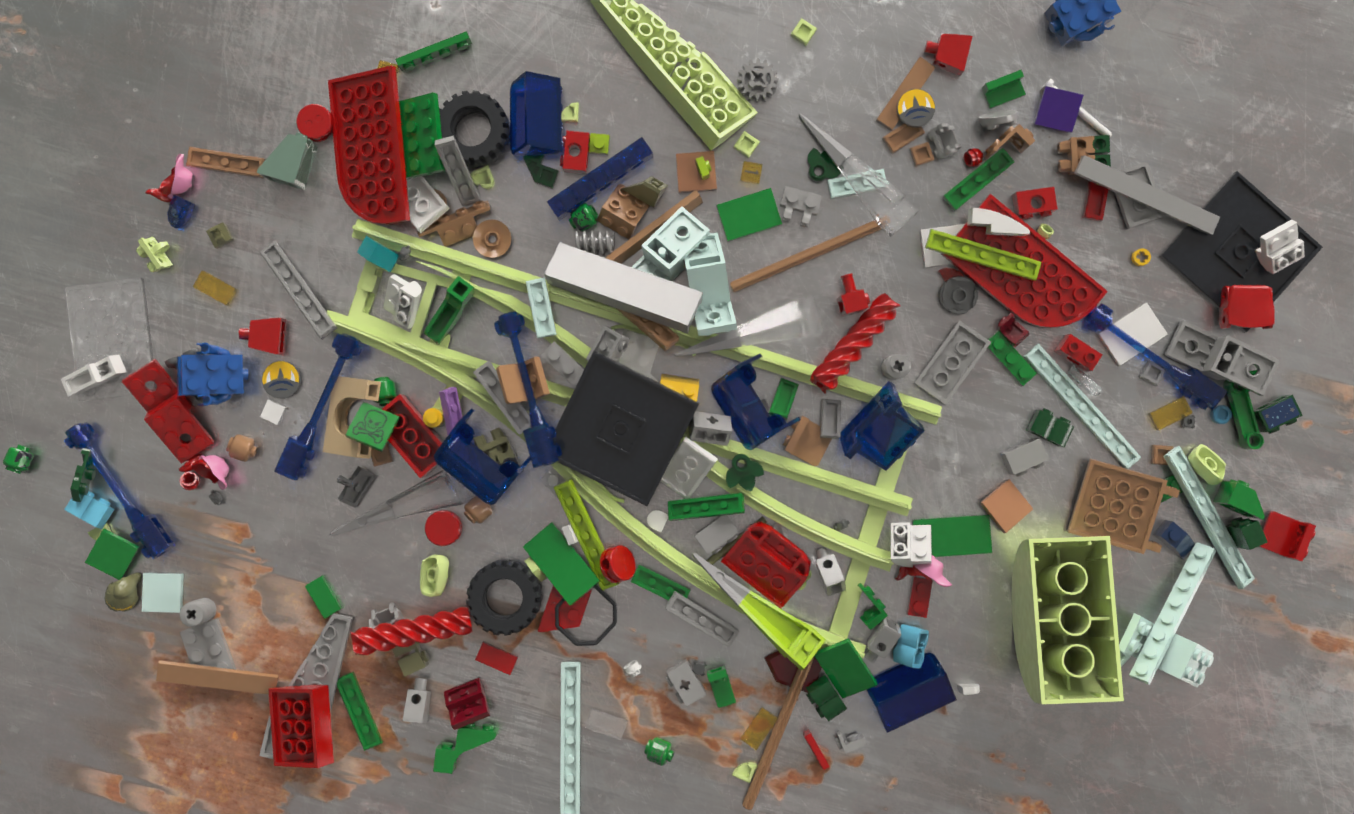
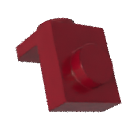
M1012 313L1004 316L998 323V330L1014 347L1018 346L1029 336V331L1015 320V316Z

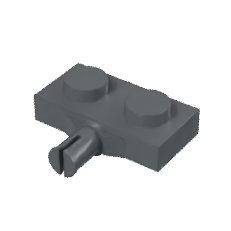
M358 466L349 479L342 475L338 476L340 479L337 478V483L345 486L338 499L356 508L376 475Z

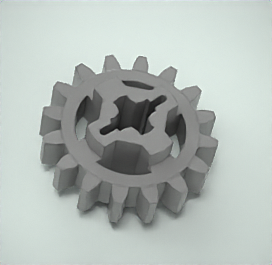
M757 58L756 63L749 60V66L743 64V70L738 72L742 76L737 78V82L741 83L738 85V89H744L742 95L748 94V100H751L752 97H755L756 102L759 101V97L766 100V94L772 96V90L777 89V85L774 84L778 83L779 78L774 77L777 75V70L772 71L773 64L767 66V60H764L763 63H760L759 58ZM746 75L750 79L747 85L745 83ZM768 75L770 77V85L766 81ZM759 77L761 78V82H759V81L754 82V79H755V78H756V79H758Z

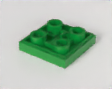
M103 529L85 563L120 580L125 575L140 546Z

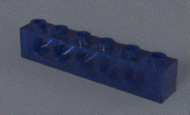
M643 137L639 138L548 200L549 207L558 220H562L570 214L572 209L587 203L653 158V152Z

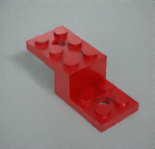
M156 359L122 380L126 388L147 411L144 418L145 422L181 464L214 443V439L191 413L192 403L186 396H178L177 384ZM146 382H155L157 388L153 390L148 389ZM184 433L189 434L191 440L185 442L181 440L180 435Z

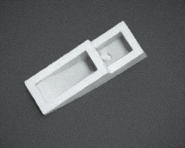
M980 208L968 210L967 226L986 227V234L1026 236L1030 234V230L1021 223L1001 213Z
M111 355L96 363L80 368L62 378L61 381L67 396L71 397L126 373V369L120 355Z

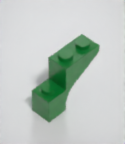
M458 276L446 290V296L424 330V334L440 345L463 316L462 309L474 295V287Z
M475 723L458 728L456 746H453V743L442 742V744L437 746L433 772L453 774L459 755L494 740L499 728L494 727L493 724L478 726Z

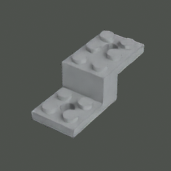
M1184 320L1180 321L1165 353V356L1215 380L1226 379L1260 396H1264L1280 360L1228 335L1217 337ZM1189 341L1195 343L1194 351L1188 350L1187 343ZM1251 364L1257 368L1255 375H1251L1248 371Z

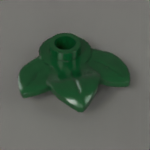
M813 148L808 154L807 161L810 165L808 173L813 181L820 182L825 178L834 179L844 170L843 165L839 167L835 165L826 151L820 154L817 149ZM817 169L821 171V175L817 176L814 172Z
M738 454L732 459V467L726 473V482L729 488L739 483L745 490L752 491L755 486V477L764 475V471L760 463L750 461V458L744 454ZM739 460H743L745 462L744 467L738 466L737 463Z

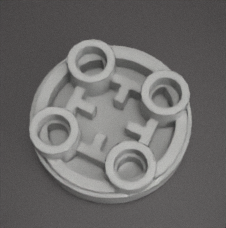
M1001 110L989 112L979 116V123L982 127H987V129L999 128V124L1005 123L1006 126L1016 125L1019 118L1018 111Z

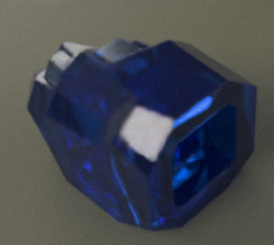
M174 195L167 212L170 225L176 229L184 226L190 220L195 204Z

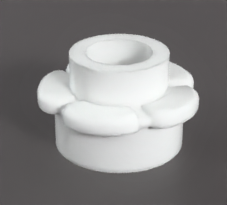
M637 660L627 664L624 667L625 676L630 675L632 678L640 674L641 664Z

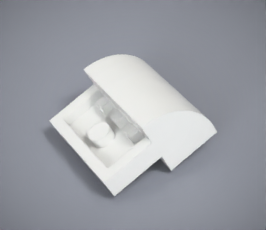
M1293 220L1261 236V247L1256 249L1261 265L1272 274L1305 257L1304 241L1298 239L1297 222Z
M395 274L389 277L383 309L393 314V320L407 329L414 325L422 291L421 286L416 281L408 283Z
M910 522L891 523V561L903 567H913V564H932L931 525H911Z

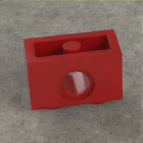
M566 130V136L562 137V147L565 148L564 155L560 156V166L563 167L564 172L587 174L590 133ZM577 148L580 150L579 155L571 156L570 151Z
M1054 187L1019 191L1012 195L1014 214L1021 217L1022 220L1031 219L1033 215L1040 214V217L1051 216L1052 212L1058 209ZM1031 200L1038 202V209L1032 207Z
M1072 334L1064 335L1054 352L1085 372L1093 371L1103 355Z

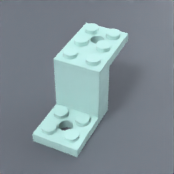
M717 232L711 233L684 258L689 288L703 292L702 303L699 305L694 316L698 336H709L715 333L737 330L730 300L726 263Z
M1134 613L1119 644V649L1138 658L1154 623ZM1175 634L1158 669L1198 688L1199 684L1201 685L1205 679L1204 673L1207 667H1210L1213 663L1214 653L1191 640Z

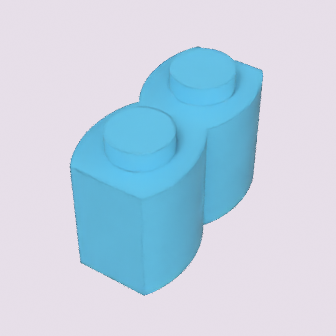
M88 491L87 495L83 496L81 502L73 501L71 498L64 510L99 529H103L114 511V508L110 507L111 503L101 497L97 500L94 498L95 494L91 491Z
M902 624L900 627L901 636L893 650V661L912 668H921L929 631L912 625Z

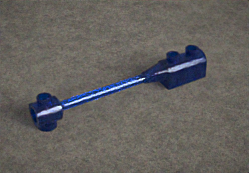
M1100 303L1099 306L1096 305L1086 316L1085 321L1088 322L1086 326L1088 329L1095 333L1097 330L1102 332L1108 329L1166 370V373L1182 389L1180 394L1188 399L1191 397L1197 400L1195 404L1201 409H1213L1228 392L1197 369L1190 368L1185 372L1177 366L1169 364L1114 325L1112 316L1114 311L1108 306Z
M517 312L502 314L498 317L499 320L495 321L494 327L498 335H503L511 340L530 407L531 428L523 430L533 468H542L559 462L558 457L562 455L560 446L554 445L553 438L556 437L555 428L553 426L549 427L535 400L518 340V335L522 332L521 326L525 325L524 318L521 314L517 315Z
M338 333L334 338L332 347L335 348V352L338 355L337 362L310 421L299 436L293 435L289 437L274 472L292 480L305 477L308 471L305 464L307 460L311 461L316 453L312 448L314 446L313 442L317 423L345 361L353 359L354 356H360L363 347L359 345L361 342L359 339L345 333L342 335Z
M85 422L84 424H76L65 432L67 438L64 439L66 445L71 449L75 447L77 450L82 448L91 449L94 465L125 508L124 510L133 530L130 534L131 538L136 543L140 541L144 546L141 549L142 554L146 558L152 557V559H156L175 547L176 544L155 514L145 516L134 504H131L91 446L94 440L93 436L96 434L94 428Z

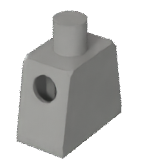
M826 548L818 549L816 551L818 557L816 566L827 595L831 596L846 590L845 579L835 555H829Z
M886 617L875 626L867 640L869 650L864 656L867 660L874 663L878 656L886 658L901 636L899 624Z
M415 678L414 689H408L403 721L415 723L428 722L431 691L426 690L427 679ZM417 695H420L421 701L419 703L416 700Z

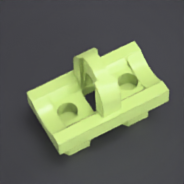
M154 237L138 240L140 246L136 249V252L142 258H150L151 261L147 264L150 272H158L173 265L165 254L170 248L167 241L158 243Z

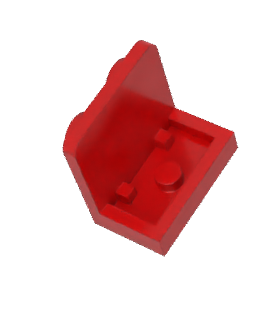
M1271 511L1263 527L1268 543L1259 547L1291 560L1303 562V559L1308 554L1310 541L1315 536L1316 525L1300 522L1278 512Z

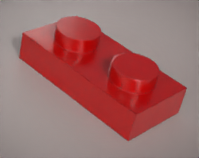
M912 577L907 615L927 618L933 580Z

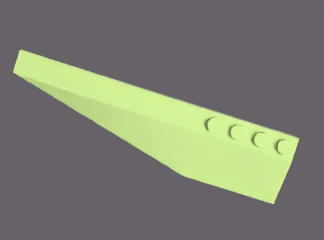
M590 0L628 54L710 150L722 144L757 115L758 112L704 52L701 54L695 49L694 44L690 41L687 43L679 37L680 33L675 29L672 30L665 26L666 22L640 3L638 5L633 0ZM677 62H682L680 66L676 67L675 71L673 72L672 76L670 77V75H671V73H672L674 67L676 66ZM690 63H697L696 69H694L692 67L693 65ZM690 76L691 78L689 82L687 83L685 89L682 91L680 88L683 87L688 77Z

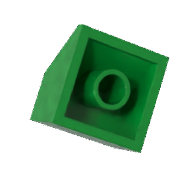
M1232 479L1221 482L1213 502L1247 518L1260 520L1265 518L1257 493L1254 489L1249 488V483Z

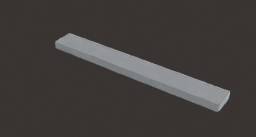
M1085 155L1081 156L1074 173L1208 235H1213L1220 219L1219 216Z

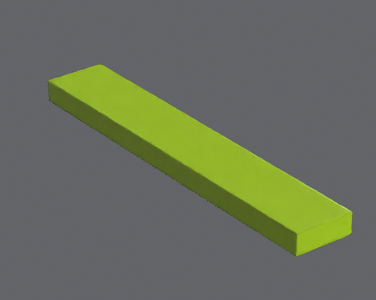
M930 229L925 245L926 249L1033 281L1037 280L1041 266L1040 261L934 229Z
M570 479L554 486L553 488L592 571L600 579L598 584L601 590L618 585L619 583L609 582L601 572L600 557L605 549L573 480Z

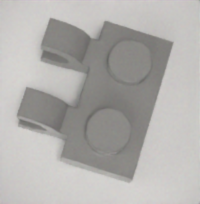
M785 186L780 206L785 207L782 221L789 222L793 210L804 212L800 226L808 227L811 215L817 216L822 196Z

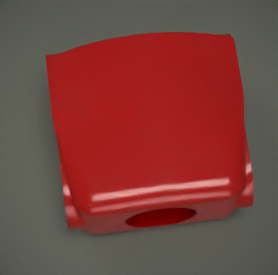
M1232 285L1222 288L1219 309V325L1221 329L1230 328L1231 325L1245 328H1273V324H1275V309L1271 287L1266 285Z

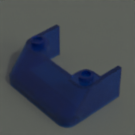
M761 353L739 363L711 386V392L725 416H731L732 428L743 446L748 450H753L801 420L800 417H797L786 423L785 419L779 414H774L770 417L751 384L756 380V371L752 364L763 357Z
M471 408L454 426L435 452L434 460L441 468L484 503L494 505L532 460V457L529 456L521 466L513 461H506L502 466L496 463L471 442L475 437V432L466 423L474 412Z

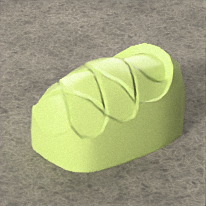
M1203 444L1194 448L1188 456V461L1196 474L1209 485L1221 483L1224 479L1226 463Z
M431 555L422 560L420 589L423 595L436 597L441 596L444 592L448 580L449 560L447 557Z

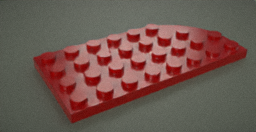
M390 65L328 80L330 110L333 120L332 131L336 174L339 189L345 202L354 213L370 222L395 224L410 221L396 67Z
M989 194L978 208L1006 215L1029 229L1030 234L1026 236L986 234V227L967 226L966 222L956 236L1040 261L1041 266L1037 280H1029L941 253L942 256L1012 314L1026 323L1039 327H1061L1079 321L1088 315L1108 292L992 194Z

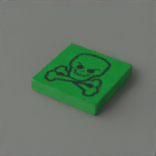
M362 402L345 435L349 439L382 452L399 420V416Z

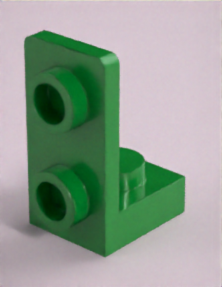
M859 583L858 587L874 605L872 608L867 609L860 619L872 630L888 616L884 611L886 606L879 598L877 600L873 598L875 593L868 585L864 587Z
M725 665L708 670L707 677L718 708L736 703Z

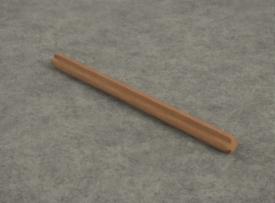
M886 216L880 217L731 281L730 286L733 292L742 290L884 229L890 225L889 220Z
M814 657L805 669L800 670L798 668L743 801V807L748 810L753 809Z

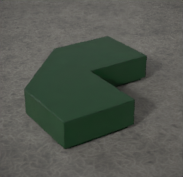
M529 140L523 159L536 184L553 189L559 170L542 165L548 147Z

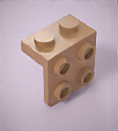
M1020 124L1015 128L1011 126L999 137L1001 141L997 139L985 150L987 155L984 158L987 160L1007 140L1022 153L1035 142L1034 136L1031 131L1024 129Z
M618 184L602 206L597 221L619 235L631 239L637 224L650 205L621 189L626 186Z
M533 357L522 363L500 365L496 368L507 404L534 401L550 394L540 357Z
M804 416L796 417L791 426L793 428L791 435L787 434L782 445L785 446L783 450L813 466H818L832 438H820L819 425Z

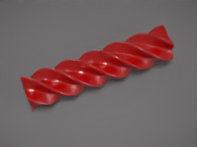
M886 293L879 295L872 302L870 308L860 316L858 322L852 325L847 335L840 339L835 349L828 353L823 363L816 367L811 375L810 382L818 386L824 394H826V390L835 389L838 386V376L847 375L850 372V362L861 359L862 348H868L873 345V335L884 332L885 321L895 319L896 308L901 306L894 302Z
M460 607L452 613L440 611L433 616L421 615L413 621L401 619L393 625L381 623L374 629L361 627L354 633L351 632L353 652L355 655L364 656L370 655L376 650L389 651L396 646L409 647L416 642L428 643L435 638L448 639L454 634H470L473 631L468 612L469 609L467 607Z

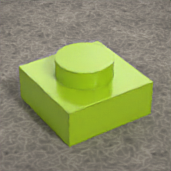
M591 133L589 153L608 155L610 135Z
M703 156L696 158L695 163L701 179L709 178V172L712 171L709 161H705Z

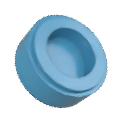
M1217 405L1211 409L1210 417L1216 424H1225L1230 421L1232 412L1225 405Z

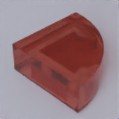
M952 268L938 270L944 283L954 276L964 277L960 271Z

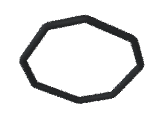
M597 585L593 588L613 605V623L595 642H576L559 626V607L566 600L562 598L555 606L556 628L576 646L597 645L616 626V603Z

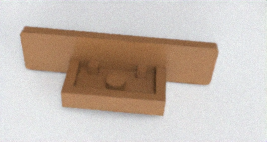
M481 200L475 202L469 208H459L451 215L444 214L440 220L432 223L422 233L417 230V234L419 237L437 231L445 247L470 238L477 227L473 216L489 211L490 204L488 200Z

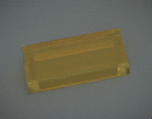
M203 270L193 285L194 288L227 306L237 291L236 288Z
M1182 396L1148 413L1156 430H1161L1189 416L1193 412L1185 397Z
M761 707L740 739L757 750L776 723L778 717L764 707Z

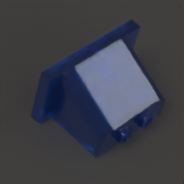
M888 381L840 432V441L844 455L849 459L858 453L887 471L897 459L903 456V453L910 446L915 444L916 440L925 430L923 425L902 407L895 384Z

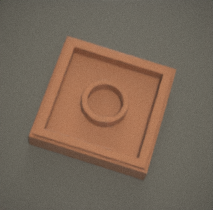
M714 151L676 154L679 193L696 190H717ZM703 156L705 161H709L712 170L709 172V178L704 180L701 179L695 163L696 158Z
M1010 479L1002 483L980 502V505L1003 533H1007L1033 510Z

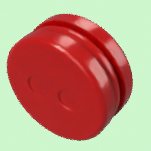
M309 104L299 111L296 119L297 128L301 134L308 136V139L313 140V142H322L333 134L332 116L325 107L319 104Z
M440 510L431 514L425 523V534L428 540L437 546H448L456 542L462 533V522L459 516L449 510Z
M618 545L603 551L600 557V569L603 576L611 583L627 581L634 575L635 559L627 547Z

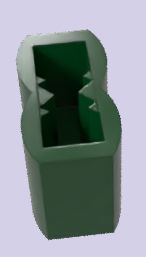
M1045 408L1036 410L1027 431L1058 447L1064 448L1074 429V426L1070 425L1071 421L1064 417L1058 419L1053 416L1054 413Z
M826 675L806 687L809 692L806 694L812 705L814 703L817 704L816 711L821 718L825 717L828 722L847 710L846 705Z

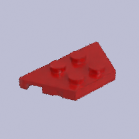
M554 585L538 632L558 630L555 626V606L563 597ZM592 589L572 606L565 601L559 607V626L561 628L580 627Z

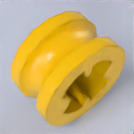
M1141 248L1134 251L1131 259L1136 266H1144L1149 263L1151 254L1147 249ZM1139 252H1141L1142 256H1145L1146 258L1142 260V262H1140V259H1137L1136 257L1140 255Z

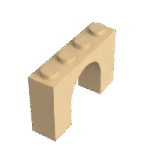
M333 376L323 452L356 458H371V447L346 437L345 434L349 429L347 415L351 405L357 400L378 401L381 382Z

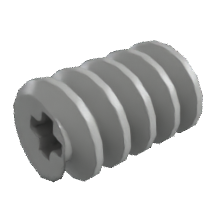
M576 230L575 248L589 253L592 249L595 255H597L599 250L601 255H605L606 250L611 254L615 248V232H613L612 237L608 231H606L604 236H602L601 231H598L597 236L594 235L593 231L587 236L586 231L583 230L582 235L579 236L578 230Z
M903 354L891 355L885 358L881 364L882 374L892 380L905 377L911 368L910 360ZM895 364H897V365H898V368H896V369L894 370V369H893V366H895Z
M200 598L188 602L180 610V619L183 624L189 627L200 625L215 616L216 605L209 598Z

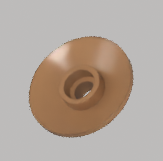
M493 219L481 222L474 230L473 244L481 255L488 258H497L505 254L509 249L511 233L504 223ZM491 236L496 237L494 243L489 242Z

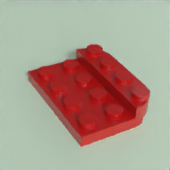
M761 521L747 527L745 532L721 560L725 566L780 609L806 581L811 565V560L804 551L772 526Z

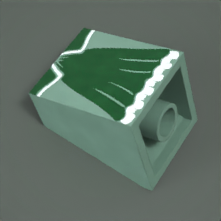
M288 134L258 168L257 173L270 181L305 190L318 147L312 143L313 140L308 139V136L304 134Z

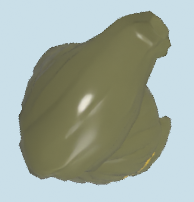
M133 573L107 586L104 599L105 604L110 610L125 612L131 610L136 605L139 598L136 586L142 577L140 573Z

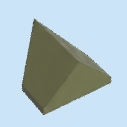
M651 176L642 182L621 189L654 208L668 185Z

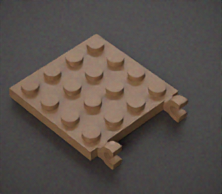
M1090 458L1067 532L1082 537L1110 536V543L1113 546L1144 554L1146 549L1160 553L1162 545L1149 541L1163 494L1178 498L1180 490L1166 486L1167 480Z

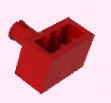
M853 274L841 276L845 293L837 298L841 317L868 309V304H870L869 295L864 293V289L856 290Z

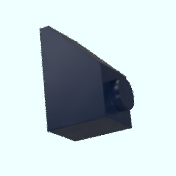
M1164 520L1153 534L1183 560L1195 545L1188 533L1173 521Z

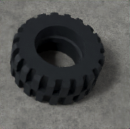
M473 90L472 93L462 91L460 96L457 94L452 95L453 99L450 102L446 100L443 103L445 106L443 109L439 108L442 139L454 136L467 167L478 168L479 165L484 167L489 165V162L492 160L496 162L499 154H504L506 151L505 146L509 145L511 128L503 108L490 95L486 93L480 94L479 91ZM473 113L484 115L489 120L491 126L486 140L476 146H465L460 143L455 134L459 121L466 115Z
M508 559L494 561L480 569L470 581V586L467 588L466 593L468 595L466 605L470 609L468 611L469 615L474 617V622L477 626L481 625L483 627L482 630L486 632L491 631L493 635L499 636L504 634V636L512 633H518L530 625L540 610L542 601L541 584L538 583L537 577L530 571V568L521 565V562H514ZM497 580H511L522 591V604L513 614L500 615L493 611L487 602V591L491 584Z

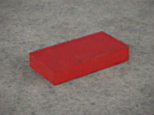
M1089 181L1082 218L1103 221L1108 195L1107 188Z
M483 641L475 660L511 675L518 656Z
M810 730L804 731V738L821 768L824 770L829 768L830 766Z

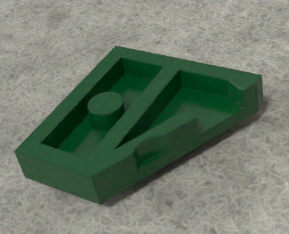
M82 448L83 464L82 466L77 465L70 488L72 500L76 502H81L83 496L87 495L89 484L96 476L91 449Z

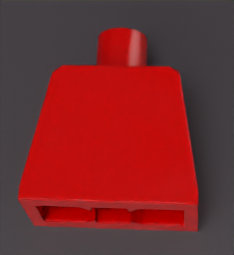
M941 34L937 43L926 42L924 52L934 54L932 62L934 66L961 76L965 70L973 36Z
M286 319L251 320L249 329H239V339L248 340L249 348L284 356Z

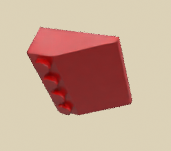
M300 685L268 688L274 766L320 768L334 763L329 686Z

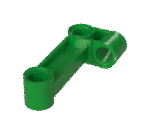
M1257 370L1249 371L1251 375H1255ZM1225 380L1223 388L1228 395L1239 435L1238 442L1240 447L1245 450L1261 448L1264 444V438L1259 432L1249 395L1250 391L1239 385L1236 390L1234 383ZM1250 437H1252V439H1253V444H1252V445H1250V443H1249V438H1250Z

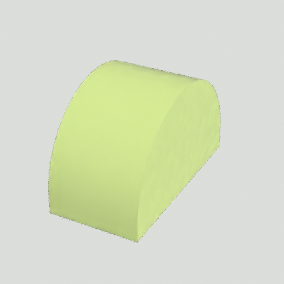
M1110 536L1043 538L1022 541L1017 549L1014 560L1011 604L1017 660L1029 696L1038 704L1124 701Z

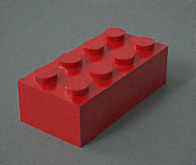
M399 394L382 408V410L399 416V420L388 441L419 478L426 477L451 455L450 448L432 427L424 423L423 416L404 394Z

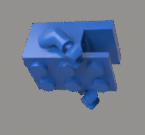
M1055 0V3L1044 14L1049 22L1051 32L1055 33L1061 46H1064L1074 40L1078 42L1091 41L1103 34L1104 30L1114 29L1115 25L1107 28L1106 23L1114 19L1113 16L1120 13L1121 9L1116 0Z
M204 342L196 344L201 346V352H196L197 355H181V357H177L178 396L202 397L203 402L198 404V406L219 405L228 401L232 395L244 394L243 381H248L249 374L248 369H243V355H231L224 348Z

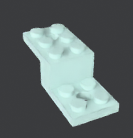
M681 207L641 245L643 256L632 268L673 281L685 269L683 259L710 234V230L685 208ZM681 229L688 231L686 236H679L677 233Z

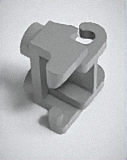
M941 123L928 131L930 140L935 142L936 149L934 152L939 160L954 155L961 148L954 133V126H949L948 123Z
M393 602L385 610L377 612L374 609L371 611L369 627L374 629L381 623L393 625L398 620L404 619L401 610H398Z

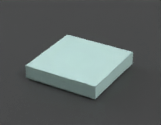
M143 573L142 612L180 613L183 607L184 574Z

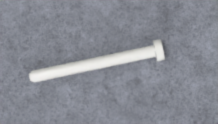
M1050 78L1042 87V90L1044 91L1045 86L1057 87L1053 85L1054 81ZM1080 107L1079 117L1101 135L1112 136V133Z

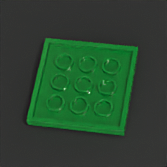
M432 92L399 101L406 179L445 171V167L435 147V140L442 139L438 94Z

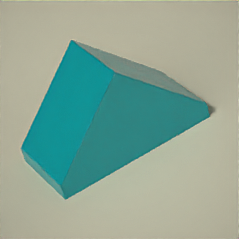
M368 236L365 237L357 251L358 254L389 272L392 271L399 259L397 253Z

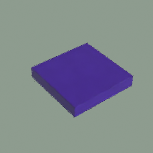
M1045 86L1034 124L1072 133L1084 95Z

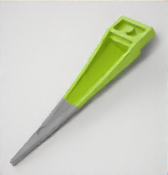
M692 553V557L776 649L800 670L805 669L826 639L808 624L768 602L696 553Z

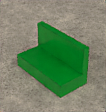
M1022 70L985 83L982 91L990 109L1026 95L1020 81L1024 77Z

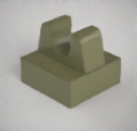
M224 222L206 231L216 249L234 240Z

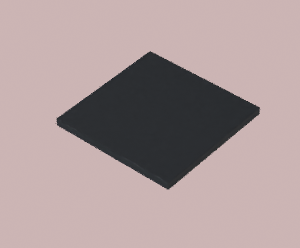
M1236 171L1202 208L1220 217L1213 235H1208L1187 225L1159 257L1217 309H1220L1222 288L1232 285L1269 286L1272 288L1274 303L1323 247L1297 224L1298 239L1304 241L1305 257L1275 274L1268 272L1261 265L1256 254V249L1261 247L1260 237L1292 219L1242 174ZM1239 327L1244 333L1248 332L1250 329L1245 327Z
M594 350L543 455L648 506L699 402Z

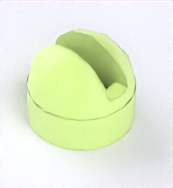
M1042 223L1036 232L1048 240L1054 233V230L1049 225Z

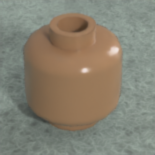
M237 434L235 437L230 438L226 451L229 452L231 458L247 462L250 457H255L258 447L255 446L254 439Z
M476 495L465 504L464 515L473 524H481L492 514L493 511L490 507L492 502L486 496L482 498Z

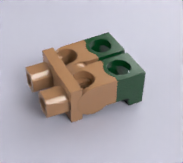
M1110 135L1071 137L1069 140L1057 144L1058 154L1067 153V160L1058 161V172H1068V175H1076L1074 174L1083 155L1111 167L1110 154H1108L1110 153Z

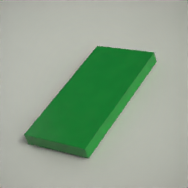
M988 514L912 520V525H931L932 556L934 557L992 553L990 516Z
M553 522L523 546L525 551L570 606L600 582V579L573 546L568 545L566 538Z

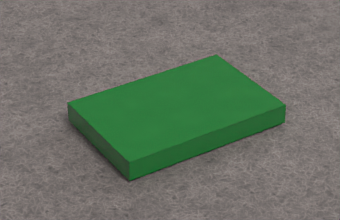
M771 188L716 205L727 242L782 225Z
M849 638L820 649L814 655L842 699L877 686L876 679Z

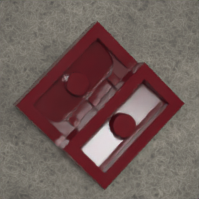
M480 678L444 691L445 704L449 710L450 722L454 730L490 716Z

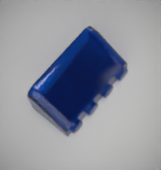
M525 71L512 82L510 87V150L513 155H557L562 152L564 143L562 140L563 122H561L563 110L561 103V78Z
M933 653L924 654L921 668H912L900 664L875 676L877 686L867 689V693L887 733L957 700L947 673Z

